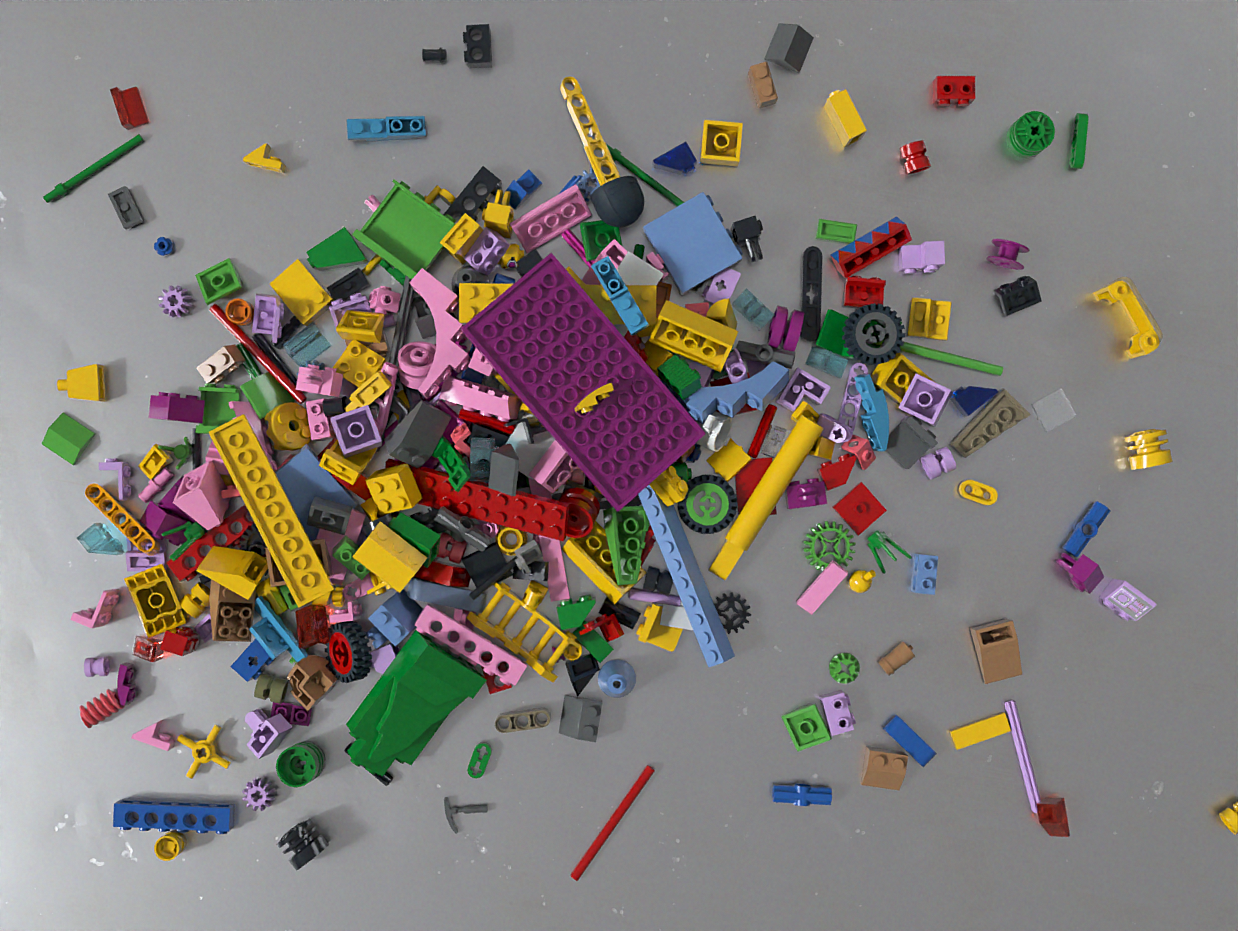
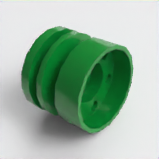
M1031 111L1025 113L1011 125L1007 132L1008 148L1018 157H1035L1053 141L1055 135L1054 123L1043 112Z
M311 742L296 743L279 755L276 763L277 775L284 784L290 787L305 786L322 773L325 764L324 754L317 745ZM305 760L306 764L301 765V761Z

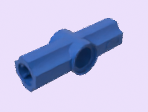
M1095 501L1082 521L1076 524L1075 531L1062 548L1070 555L1078 558L1090 539L1097 535L1098 528L1110 513L1108 507ZM1086 524L1090 528L1088 534H1085L1083 532V527Z
M800 783L794 784V786L773 784L772 801L776 803H793L797 806H810V804L831 805L832 789L830 787H812L811 785Z

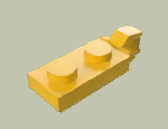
M381 370L376 372L350 395L349 399L352 402L344 410L349 412L366 405L370 406L393 385Z

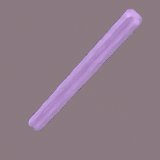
M1014 700L1005 702L1008 720L1031 809L1034 813H1039L1043 811L1039 790L1017 705Z

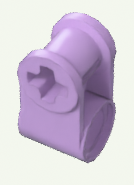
M735 348L733 352L729 353L723 366L732 384L748 379L746 367L739 351Z
M824 413L820 414L817 424L824 428L821 436L836 443L848 442L852 438L853 432L849 426L837 421L832 416Z

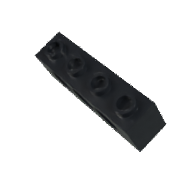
M482 166L443 215L448 214L455 218L457 216L462 217L466 213L476 222L478 213L481 210L483 211L484 208L486 209L493 195L496 196L498 189H502L501 180ZM480 187L487 188V192L484 195L477 194V190ZM474 202L475 207L472 210L465 209L466 203Z

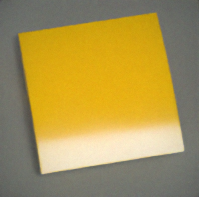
M912 298L908 336L948 341L952 302Z

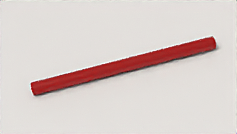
M217 304L212 305L209 311L299 404L304 403L307 397L301 391L296 390V386L235 323L227 318L226 313Z
M646 766L570 874L574 880H579L653 775L655 770L652 767Z

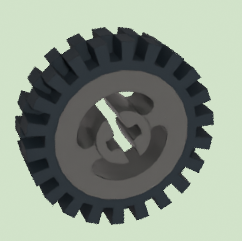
M874 303L857 308L849 315V319H846L844 322L846 326L842 329V332H844L842 340H845L843 345L845 348H848L849 351L847 353L854 356V360H859L862 364L877 365L888 362L896 357L895 354L901 351L900 346L904 345L902 338H905V333H902V329H905V327L900 324L902 319L901 317L897 318L895 310L891 311L889 306L884 307L883 304ZM868 321H876L880 324L863 330L864 325ZM873 332L876 333V336L874 337L871 336V333ZM884 339L882 345L878 348H871L866 344L876 343Z

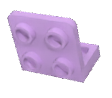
M256 293L252 332L272 334V343H277V338H281L282 333L281 321L279 319L283 320L284 308L279 296Z

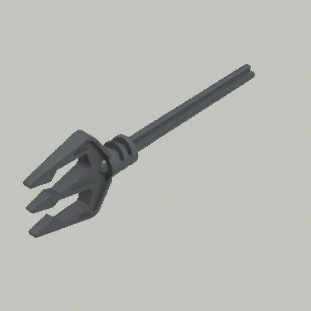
M407 276L405 277L389 357V363L396 365L398 368V353L404 345L414 289L410 284L411 279ZM398 373L387 425L393 412L399 415L398 424L410 413V408L397 397L398 393L395 391V389H399V386L396 385L400 382ZM386 392L382 394L379 398L383 400ZM373 402L369 408L370 410L376 409L378 417L380 406ZM384 432L381 436L382 444L385 439ZM381 446L377 448L376 452H379Z

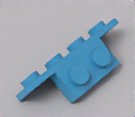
M262 596L258 597L255 600L254 609L262 617V620L251 626L249 630L269 656L275 659L288 650L296 662H299L304 657L307 658L308 654L305 648L297 642L293 633L282 623V619L271 609L268 601L264 600Z

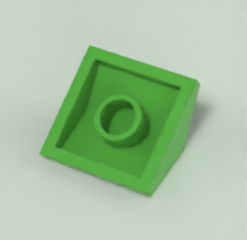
M230 258L195 275L207 305L242 288L240 277Z
M63 412L48 428L42 445L70 464L75 465L95 433Z
M816 703L802 706L782 716L797 752L832 739Z

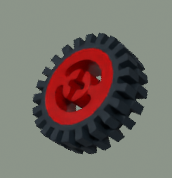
M344 621L331 625V628H328V633L325 635L328 640H324V644L327 646L324 649L325 653H328L326 660H330L328 666L333 668V675H336V678L342 683L364 679L368 676L367 673H370L369 667H372V662L369 661L372 659V655L369 654V651H372L371 646L368 647L367 645L370 641L369 638L365 639L367 634L365 631H362L363 627L361 625L358 626V623L354 621Z

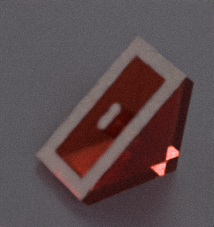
M135 636L132 655L149 662L161 660L164 651L160 650L163 640Z

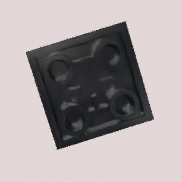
M496 542L488 545L482 552L478 550L461 559L476 588L507 564ZM510 570L497 583L513 576L512 571Z

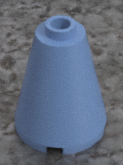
M620 659L605 663L598 674L599 687L606 695L613 698H621L628 695L636 683L634 669L629 663Z

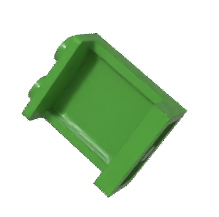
M205 383L204 387H199L198 391H201V400H204L205 404L203 423L196 425V433L209 434V431L236 417L235 411L230 409L228 403L230 401H241V390L235 389L236 385L224 384V388H216V384Z

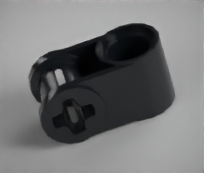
M346 396L323 400L322 405L325 416L334 417L346 413L344 410L346 407Z

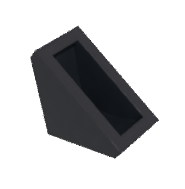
M589 653L580 656L576 660H566L565 663L570 681L578 697L595 673L600 670L598 662Z

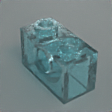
M747 288L732 303V306L759 331L774 316Z
M471 438L470 481L489 482L492 451L499 448V446H495V438Z

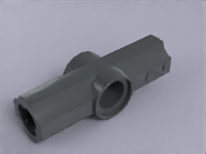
M738 341L736 348L742 359L760 362L763 365H769L774 361L789 369H792L796 353L793 351L773 348L767 344L759 345ZM763 351L770 352L768 358L763 359L760 357Z
M444 506L439 509L433 519L449 530L453 539L459 542L466 541L481 552L485 550L491 540L490 536L475 527L474 522L466 516L459 517Z

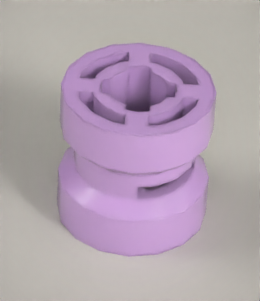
M100 657L96 660L94 658L85 659L84 673L86 677H94L96 674L108 676L110 664L107 657Z

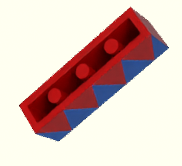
M896 216L830 256L837 271L845 278H848L910 242L912 237L907 225Z

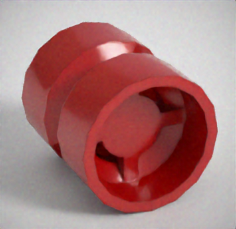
M924 140L915 141L900 147L902 158L906 159L904 165L907 174L918 173L931 167L929 157L925 155L927 150Z

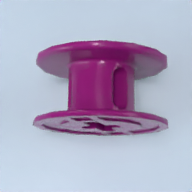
M993 239L991 241L992 244L999 247V252L997 256H988L986 258L987 261L1004 268L1024 269V266L1017 262L1016 259L1018 253L1029 252L1028 247L1004 239Z

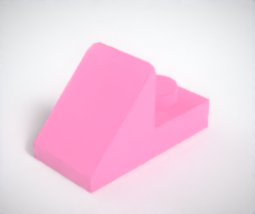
M163 720L136 732L131 737L166 751L172 749L175 744V740L170 739L171 736L163 733L158 735Z

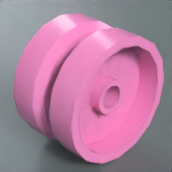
M417 341L408 343L399 350L398 374L401 383L409 388L419 389L433 364L436 351L435 345Z

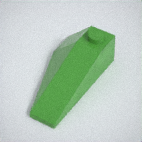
M643 506L623 507L618 512L614 507L603 510L605 533L617 585L637 584L642 562L640 560L642 549L645 547L644 540L649 527L646 512Z

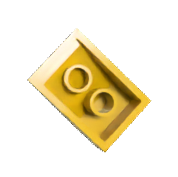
M299 259L293 262L270 283V286L291 312L307 327L328 310L329 306L332 305L331 302L334 301L332 296Z
M897 353L895 354L896 357L888 362L878 364L871 374V378L875 388L883 389L886 396L900 405L915 374L931 381L933 380L903 354Z

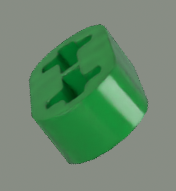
M480 742L476 745L467 769L470 777L477 779L483 776L492 753L489 743ZM485 746L488 754L485 753L481 759L479 758L480 751H478V748L481 749ZM477 761L481 762L479 769L482 771H478L477 774L473 773L474 769L471 766L475 767Z

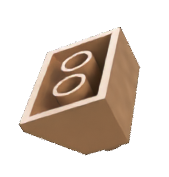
M325 539L311 541L329 578L333 577L331 559ZM265 548L271 587L286 585L268 548Z

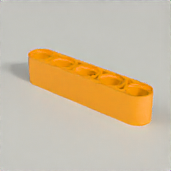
M95 483L87 486L85 496L140 551L148 556H154L160 551V543L106 489ZM100 490L99 496L94 498V493ZM113 503L112 509L107 511L108 504ZM126 516L125 522L120 524V518ZM139 529V534L133 537V531ZM152 541V547L146 550V544Z

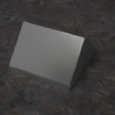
M779 23L764 60L800 73L814 37L800 25Z
M506 444L492 451L488 488L510 496H516L519 458L512 444Z
M315 496L306 525L345 535L353 507Z

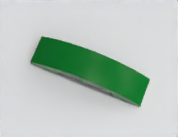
M442 435L432 456L439 459L450 476L448 478L455 491L459 492L470 478V470L461 454Z

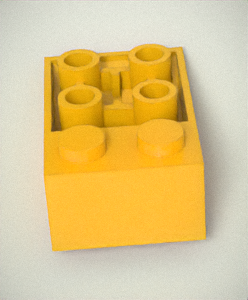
M213 546L196 571L249 600L268 569V563L266 558L255 552Z

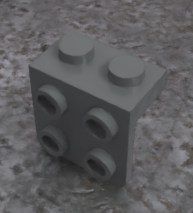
M911 416L905 417L889 434L886 451L905 469H910L928 449L934 448L938 444L935 440L936 436L930 430L926 431L921 426L922 422L915 416L913 418Z

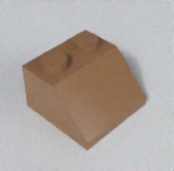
M866 746L861 785L900 790L906 775L908 755L902 751Z

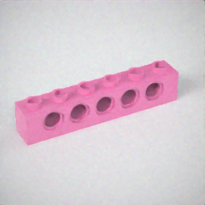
M428 603L415 622L418 632L425 636L427 633L432 635L436 643L442 646L444 643L451 647L449 649L451 652L458 656L460 654L465 655L468 662L475 666L477 663L484 667L483 671L491 676L495 673L501 677L499 680L508 686L510 684L515 686L527 667L524 661ZM434 621H439L442 623V628L435 631L431 628V624ZM456 631L459 634L458 639L455 641L449 640V632ZM466 642H474L476 644L475 648L472 651L466 650L464 648ZM485 651L492 653V657L488 661H484L481 658L482 653ZM502 661L509 664L508 668L504 671L498 669V664Z

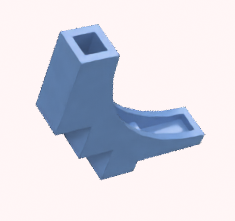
M773 361L764 370L751 378L725 386L701 387L685 400L663 380L661 382L678 402L687 408V412L695 421L704 424L708 415H712L716 410L733 418L746 403L752 408L763 412L789 383V369Z

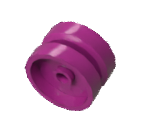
M777 305L770 323L767 345L778 348L782 338H784L783 350L794 352L799 340L804 312L794 309L790 314L789 320H787V307Z

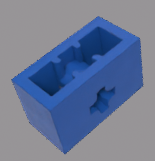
M255 638L230 667L249 682L252 679H258L260 674L263 673L261 669L265 665L269 666L275 659L269 656ZM257 656V657H258V659H257V662H258V663L254 664V663H253L254 657Z

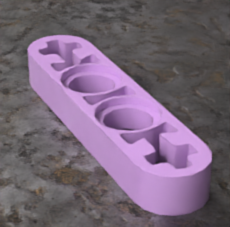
M862 363L852 365L849 370L837 420L845 424L846 419H842L843 415L845 417H853V421L848 420L847 424L852 429V432L855 429L862 398L860 393L856 396L851 395L849 388L851 385H856V381L851 382V378L855 379L854 377L857 375L854 369L861 367L863 374H868L867 366ZM851 403L854 405L855 411L853 414L845 412L846 404Z

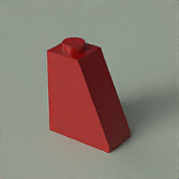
M434 560L428 568L422 565L414 575L417 578L456 587H469L471 578L464 566Z

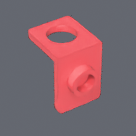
M852 435V438L841 446L843 450L856 455L863 470H866L876 459L869 440ZM851 442H859L857 446L849 447V444Z

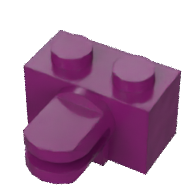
M819 478L807 479V483L800 484V480L790 482L785 490L787 509L827 504L824 481H819Z
M1062 553L1061 557L1066 562L1059 558L1056 561L1060 567L1069 573L1070 580L1074 583L1073 586L1082 593L1086 591L1090 594L1104 578L1099 565L1084 554L1076 561L1066 553Z

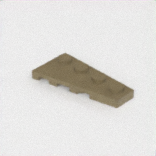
M1002 388L950 445L966 458L1031 414Z

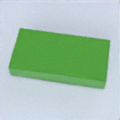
M819 219L816 239L850 244L855 241L857 224Z

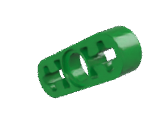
M1077 113L1074 119L1070 167L1074 169H1082L1085 161L1089 116L1084 113Z

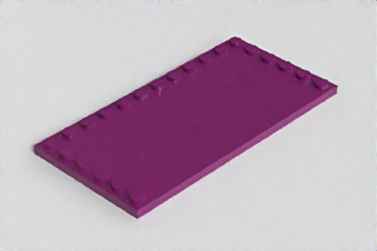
M552 253L546 256L460 329L617 512L706 434ZM612 383L614 391L609 393L610 397L598 400L596 397L598 404L593 407V411L584 414L581 411L575 412L574 408L591 392Z

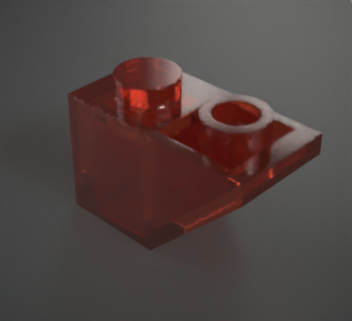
M1046 797L1038 802L1039 823L1050 836L1069 837L1070 832L1064 798Z

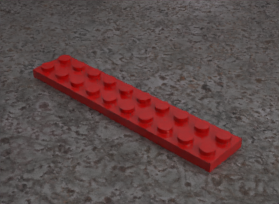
M389 458L385 462V468L407 463ZM409 465L422 496V499L417 504L436 509L444 506L455 514L560 541L566 539L569 503L517 490L516 496H510L488 488L489 483L468 479L460 491L457 492L448 480L450 477L448 473L422 466L415 468Z

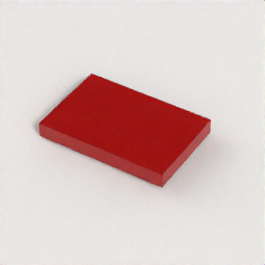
M772 457L752 459L735 475L738 516L771 465ZM776 506L770 515H777Z

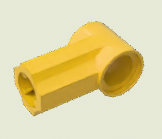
M270 577L258 584L256 593L259 597L262 596L264 600L268 601L276 615H280L289 609L280 593L279 586L271 587Z

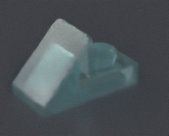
M812 346L805 365L841 378L848 360L832 354L831 351Z

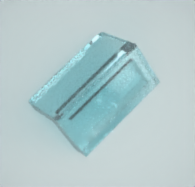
M312 322L284 343L283 346L287 354L300 367V365L305 366L306 361L311 362L328 349L331 344L322 335L316 324Z

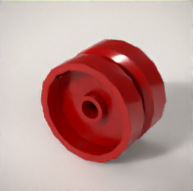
M569 488L562 493L558 500L569 503L566 536L582 538L593 529L595 520L599 515L600 505L597 498L589 491L581 488Z

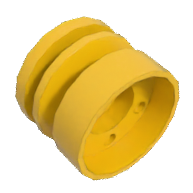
M1149 429L1135 432L1125 437V442H1135V445L1127 446V450L1137 451V454L1129 457L1131 470L1173 462L1170 449L1160 448V445L1169 442L1168 439L1159 440L1158 436L1167 435L1166 429Z

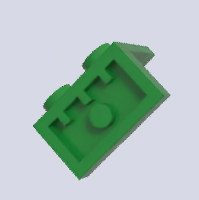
M828 309L816 345L844 358L853 359L854 356L847 353L849 351L848 348H845L843 345L845 340H842L844 335L842 329L846 326L844 322L849 317ZM867 322V323L864 325L863 330H864L865 328L870 327V324H871V323H870V322Z

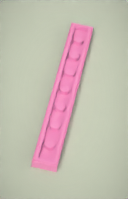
M528 477L531 494L552 499L549 490ZM539 535L543 561L549 562L547 583L551 602L570 599L560 540Z

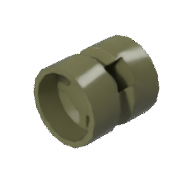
M261 673L255 687L254 697L263 700L269 698L271 702L282 704L287 693L289 680L279 677L273 679V676Z

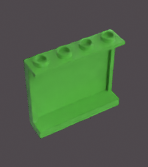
M393 180L394 187L360 231L356 229L352 236L412 280L422 268L427 271L443 250L444 246L440 244V241L453 228L456 220L448 214L442 215L440 213L441 209L435 204H427L424 201L426 198L420 193L416 192L414 194L409 191L410 187L403 181L398 183L396 180Z

